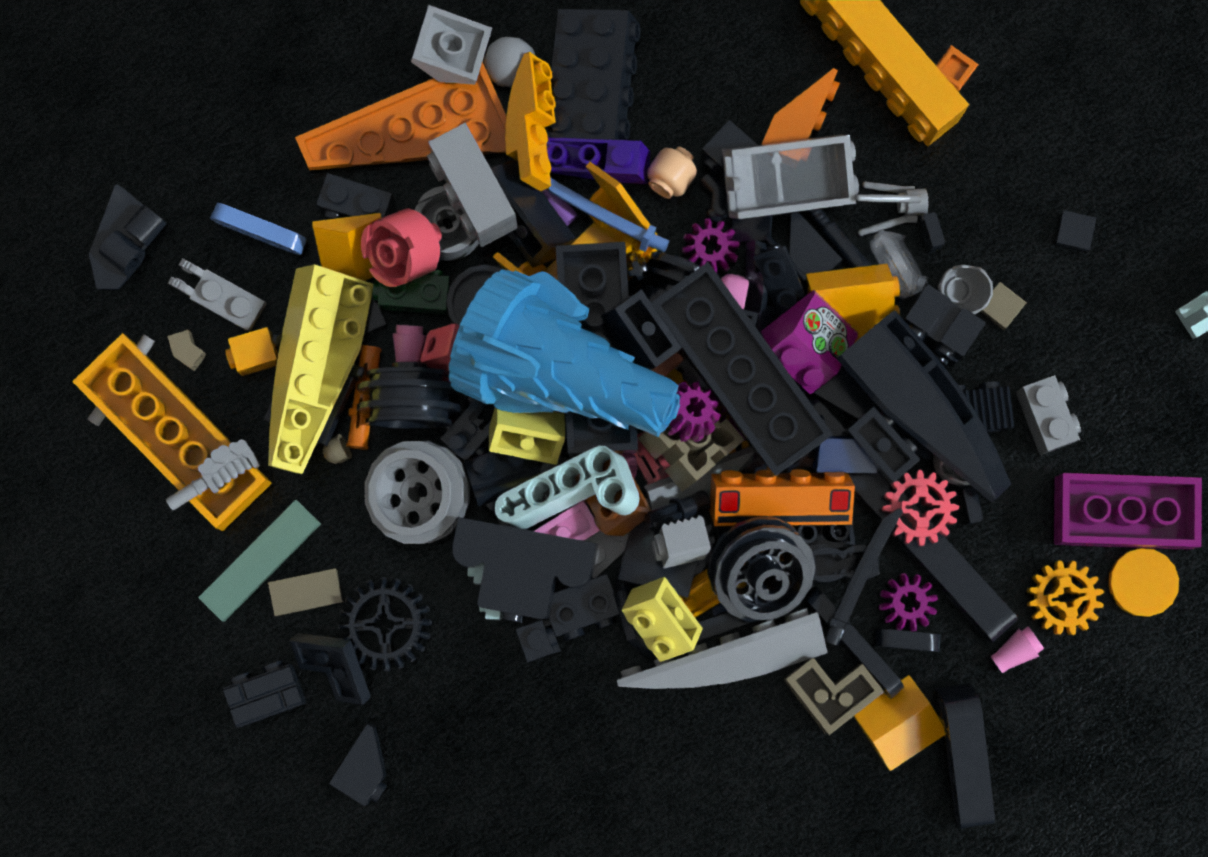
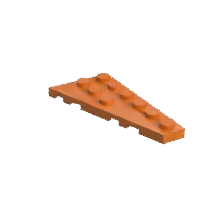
M482 62L475 85L438 82L433 78L295 138L309 170L428 160L426 155L431 153L428 142L465 122L483 155L506 153V114Z

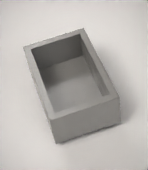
M466 122L428 142L431 153L426 155L430 162L429 165L438 182L443 179L446 181L447 184L443 185L446 191L445 194L454 211L461 209L463 213L460 215L461 224L470 241L477 239L480 246L483 247L518 228L515 212Z

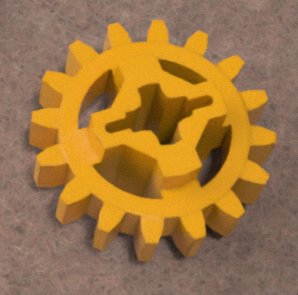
M1056 561L1054 563V570L1046 565L1042 567L1044 576L1033 575L1032 579L1037 583V586L1027 588V592L1034 595V600L1027 602V606H1036L1037 611L1031 617L1033 619H1044L1041 628L1048 629L1053 625L1054 634L1061 635L1064 627H1066L1068 635L1076 634V626L1082 631L1089 629L1086 622L1087 619L1091 621L1098 620V616L1093 610L1103 608L1104 604L1096 601V596L1104 592L1102 589H1095L1093 586L1099 580L1097 576L1091 578L1086 576L1089 570L1087 566L1076 570V561H1070L1066 568H1064L1062 561ZM1069 576L1077 579L1084 588L1080 589L1073 584ZM1054 578L1052 580V589L1048 595H1043L1046 585ZM1064 593L1078 595L1077 598H1072V600L1066 603L1052 601V598H1057L1058 595ZM1087 600L1084 611L1078 616L1077 609L1083 601ZM1046 607H1051L1058 612L1059 619L1053 617Z

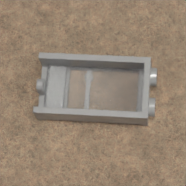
M834 135L722 149L729 218L744 219L856 204L859 183L856 175L853 174L852 161L855 160L856 150L854 143L850 141V135Z

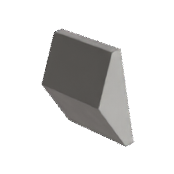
M429 5L411 62L438 82L475 85L492 27Z

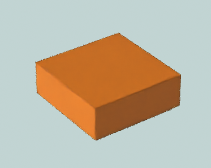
M951 45L936 66L959 92L979 64Z

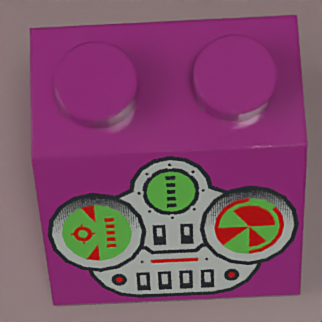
M815 290L811 291L761 331L762 337L791 377L809 394H812L837 375L842 366L837 358L851 347L858 337V332Z

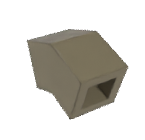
M186 330L167 336L173 356L195 371L207 354L195 346L192 333Z

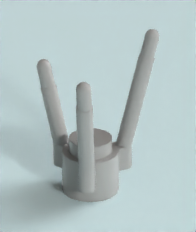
M865 181L862 183L864 188L898 194H859L856 196L857 201L897 202L898 213H904V216L858 230L859 236L875 233L904 223H917L918 215L928 213V194L925 188L915 189L914 186H897Z

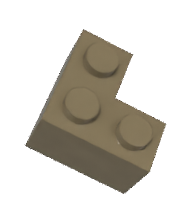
M811 658L783 678V681L826 735L833 733L884 693L883 689L863 664L856 665L833 683L817 661Z

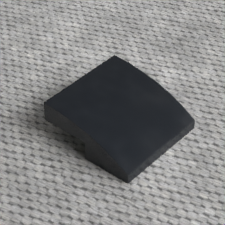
M644 520L629 532L616 580L639 587L666 577L680 598H688L698 561L664 568L661 560H655L651 541L654 540V535L659 534L660 529L656 531L650 530Z

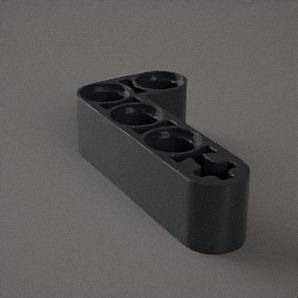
M970 683L935 688L936 708L938 716L944 725L953 806L959 829L994 824L995 813L983 713L979 696Z

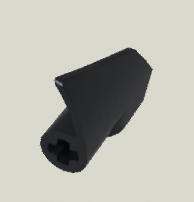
M118 184L114 186L89 251L97 290H119L143 262L146 248L167 225L163 219Z

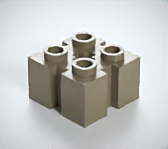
M726 418L721 423L719 421L713 423L715 430L710 435H704V438L698 442H694L692 439L681 442L679 432H676L674 435H668V431L671 428L670 424L664 432L660 433L659 437L644 432L638 440L655 460L661 455L665 458L670 466L664 471L683 492L743 442L744 438Z

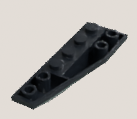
M895 310L878 322L837 358L846 372L856 380L868 394L869 398L887 416L990 502L995 501L1011 485L993 442L965 394L939 359Z

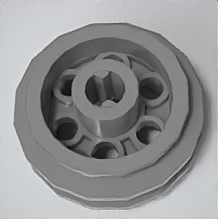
M403 441L385 449L372 463L365 480V505L372 522L387 537L403 544L432 543L450 535L457 527L458 517L464 518L470 503V481L462 462L448 448L431 441ZM420 461H424L429 466L428 471L424 474L418 469ZM402 469L405 472V479L399 482L396 480V476ZM419 487H426V497L419 496ZM394 494H397L401 499L398 507H396L394 502ZM440 503L438 511L436 512V514H434L432 508L438 506ZM413 511L419 514V522L416 524L411 523L409 520V515Z

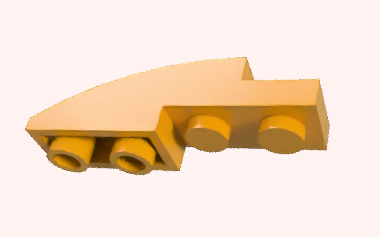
M527 52L523 55L517 69L508 102L505 131L506 155L518 161L520 180L539 191H543L551 187V164L548 159V135L545 127L556 123L554 112L556 103L552 94V70L549 64L531 52Z

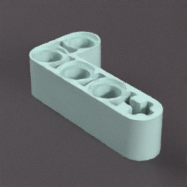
M597 446L506 491L499 496L495 503V514L503 522L519 529H525L595 494L602 506L619 515H628L635 511L640 498L625 458L606 446ZM608 459H611L609 468L603 472V464ZM580 474L578 484L573 487V479ZM550 489L549 497L543 502L542 498L545 491ZM622 489L621 499L614 503L615 494Z

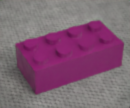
M1062 473L1055 476L1054 545L1190 550L1201 547L1202 478Z

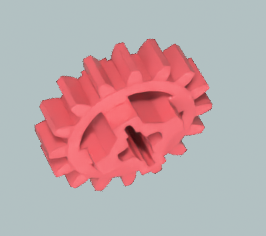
M918 470L916 471L915 479H912L907 472L902 475L904 484L898 481L891 483L895 492H886L883 497L890 501V505L883 506L881 510L891 513L900 508L903 511L901 516H905L912 523V529H910L899 518L895 525L896 528L892 533L894 537L903 533L905 534V544H909L913 538H916L918 546H924L927 537L934 544L938 542V532L943 536H947L950 533L945 525L957 522V519L950 516V513L958 510L959 505L950 503V499L956 495V492L947 493L944 490L948 484L947 480L938 484L935 482L936 473L932 472L926 479L924 478L923 471ZM912 487L911 497L907 501L898 502L901 494L907 488ZM928 488L936 492L941 501H936L928 493ZM921 500L922 506L933 509L919 517L918 511L906 508L915 505ZM934 515H942L938 524L931 530H928L929 520Z

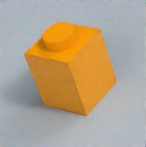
M265 327L229 338L230 349H226L225 352L230 368H236L237 372L244 376L276 366L278 350L272 343L273 333L271 330Z

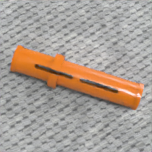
M361 345L358 366H362L365 371L378 368L382 349L375 346ZM366 372L361 382L370 381V378L366 376ZM356 382L353 406L348 410V416L351 417L346 446L353 449L367 450L370 426L366 425L365 419L369 418V414L359 413L357 411V404L369 401V395L359 393L357 384L361 382Z

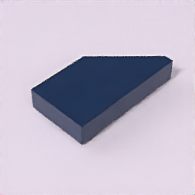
M831 436L815 448L813 469L816 472L877 473L878 468L850 436Z

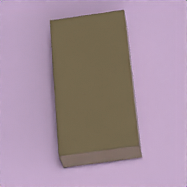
M336 568L268 582L274 616L344 603Z

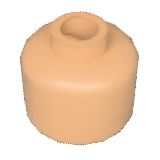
M682 147L662 149L647 170L650 188L660 196L668 199L672 196L678 197L683 195L697 175V168L692 161L694 159L693 155Z

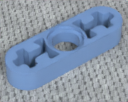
M216 203L210 217L212 221L296 255L302 254L307 242V238L296 232L222 203Z

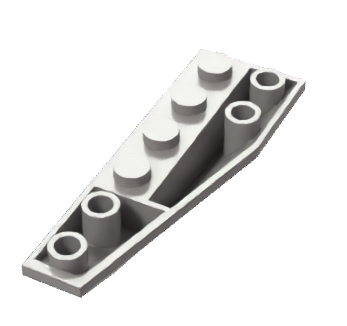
M806 608L784 616L786 621L784 624L776 626L773 619L751 627L754 634L740 638L739 632L719 638L721 643L719 646L708 649L706 643L695 646L693 651L687 652L688 656L677 660L673 657L662 662L658 659L653 660L654 668L642 671L641 665L623 670L621 671L623 678L616 680L618 687L666 689L725 684L761 676L826 654L828 652L819 615L817 612L809 615Z

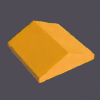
M381 213L313 221V230L321 266L363 281L372 278L373 275L369 269L373 267L369 258L364 259L361 252V237L368 225L382 218Z
M910 675L901 679L904 688L895 697L890 699L882 693L854 715V718L889 771L945 735L944 726L935 710Z

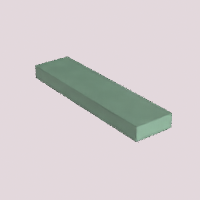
M295 500L198 598L222 622H225L321 523L298 500Z

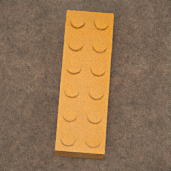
M800 0L805 11L811 16L815 14L823 23L821 27L824 33L832 41L837 40L844 48L843 53L846 59L853 66L859 65L866 75L864 77L869 86L875 91L880 90L888 99L886 104L892 113L897 117L901 115L909 124V132L918 142L923 141L929 146L959 122L969 106L968 102L880 0Z
M123 333L72 381L178 490L192 483L191 481L202 477L198 467L203 464L206 458H211L213 450L218 449L221 445L229 447L230 443H232L152 360ZM252 465L250 470L245 469L244 474H238V477L235 479L231 478L229 483L224 482V486L219 488L220 491L218 493H213L209 488L202 492V495H198L189 501L216 529L224 531L272 483L258 468L255 469Z

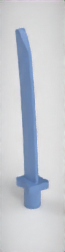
M550 178L551 187L547 188L550 193L601 222L640 241V250L646 252L647 248L651 247L663 253L666 251L669 240L656 235V227L650 225L648 230Z

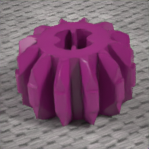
M705 219L704 230L695 223L692 225V231L695 235L687 233L684 235L683 240L690 245L682 248V254L693 255L688 260L695 264L699 263L700 267L709 262L716 273L717 266L726 273L730 269L727 261H737L738 256L732 251L738 249L740 244L738 241H728L734 236L735 231L729 229L723 233V221L720 220L717 227L712 228L711 220ZM709 241L716 243L715 249L719 252L716 253L713 250L712 255L705 253L706 246L703 244L705 243L708 246Z
M681 382L678 384L679 387L676 393L680 396V408L676 418L670 422L671 428L668 431V435H674L676 432H679L681 442H686L690 437L694 442H698L704 438V435H710L715 430L713 423H716L721 416L714 410L718 406L719 401L709 399L708 396L711 394V389L701 392L699 382H694L690 386L686 382Z
M905 573L900 574V586L895 580L889 579L887 584L893 592L882 590L879 593L882 598L889 599V603H883L878 606L881 611L887 609L891 611L884 618V621L890 623L895 618H898L895 625L896 630H902L907 620L909 631H917L916 620L924 627L929 625V621L924 613L936 615L937 610L927 605L928 602L937 601L938 597L937 595L926 596L925 592L932 587L930 582L918 587L921 580L920 575H914L909 585L907 575ZM908 594L912 595L911 601L916 603L915 608L908 609V612L904 610L905 604L900 602L901 597H908Z

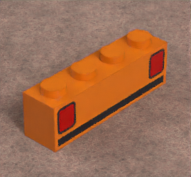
M797 469L792 470L790 473H779L773 477L768 470H759L755 474H742L735 470H725L721 474H711V509L709 513L714 526H734L739 522L754 517H776L791 525H852L855 485L849 474L845 472L810 473L806 470Z

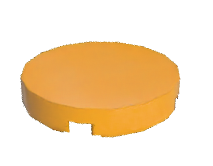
M1139 548L1126 552L1115 561L1109 573L1108 587L1116 604L1122 610L1133 616L1150 617L1164 612L1173 604L1178 594L1179 577L1174 564L1166 555L1154 549Z

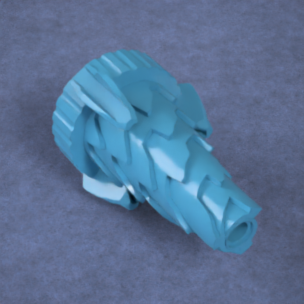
M503 269L500 272L494 273L491 278H488L467 308L450 355L449 381H451L452 388L485 404H494L495 408L501 411L512 413H553L554 410L568 413L571 411L589 418H601L624 429H628L629 425L659 437L660 433L664 432L669 426L672 419L676 418L680 408V396L676 394L679 385L661 374L633 363L635 357L610 347L608 341L603 337L582 329V324L579 321L585 320L588 317L589 308L581 304L571 291L552 275L544 271L527 276L516 270L511 272Z

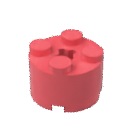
M406 208L368 225L361 237V252L364 259L369 258L373 267L369 271L376 280L385 286L397 287L436 270L440 258L439 241L442 238L440 228L435 223H430L421 213Z

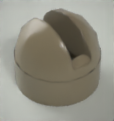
M341 434L331 437L328 445L323 447L324 458L328 462L337 464L352 458L351 449L346 446L347 441Z

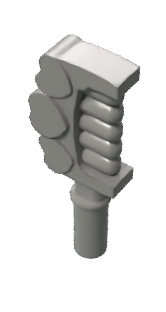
M241 439L236 443L232 442L229 447L221 445L218 449L211 452V458H206L203 464L199 465L198 470L202 477L191 481L192 483L165 500L169 507L175 510L194 497L202 495V492L209 488L213 493H218L220 491L219 488L224 486V482L229 483L231 478L235 479L238 477V474H244L245 469L250 470L252 465L256 469L260 464L245 440Z

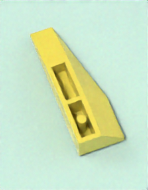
M316 264L296 269L275 372L269 432L268 466L303 474L361 350L373 293L372 283Z

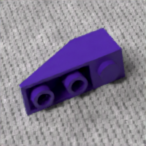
M548 137L547 152L551 164L550 173L594 179L585 167L589 162H592L620 183H648L647 170L650 164L651 151L641 141Z

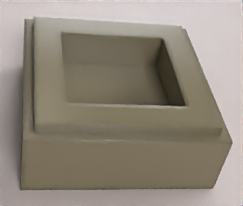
M999 282L993 289V296L988 306L980 312L1001 329L1005 330L1027 302Z

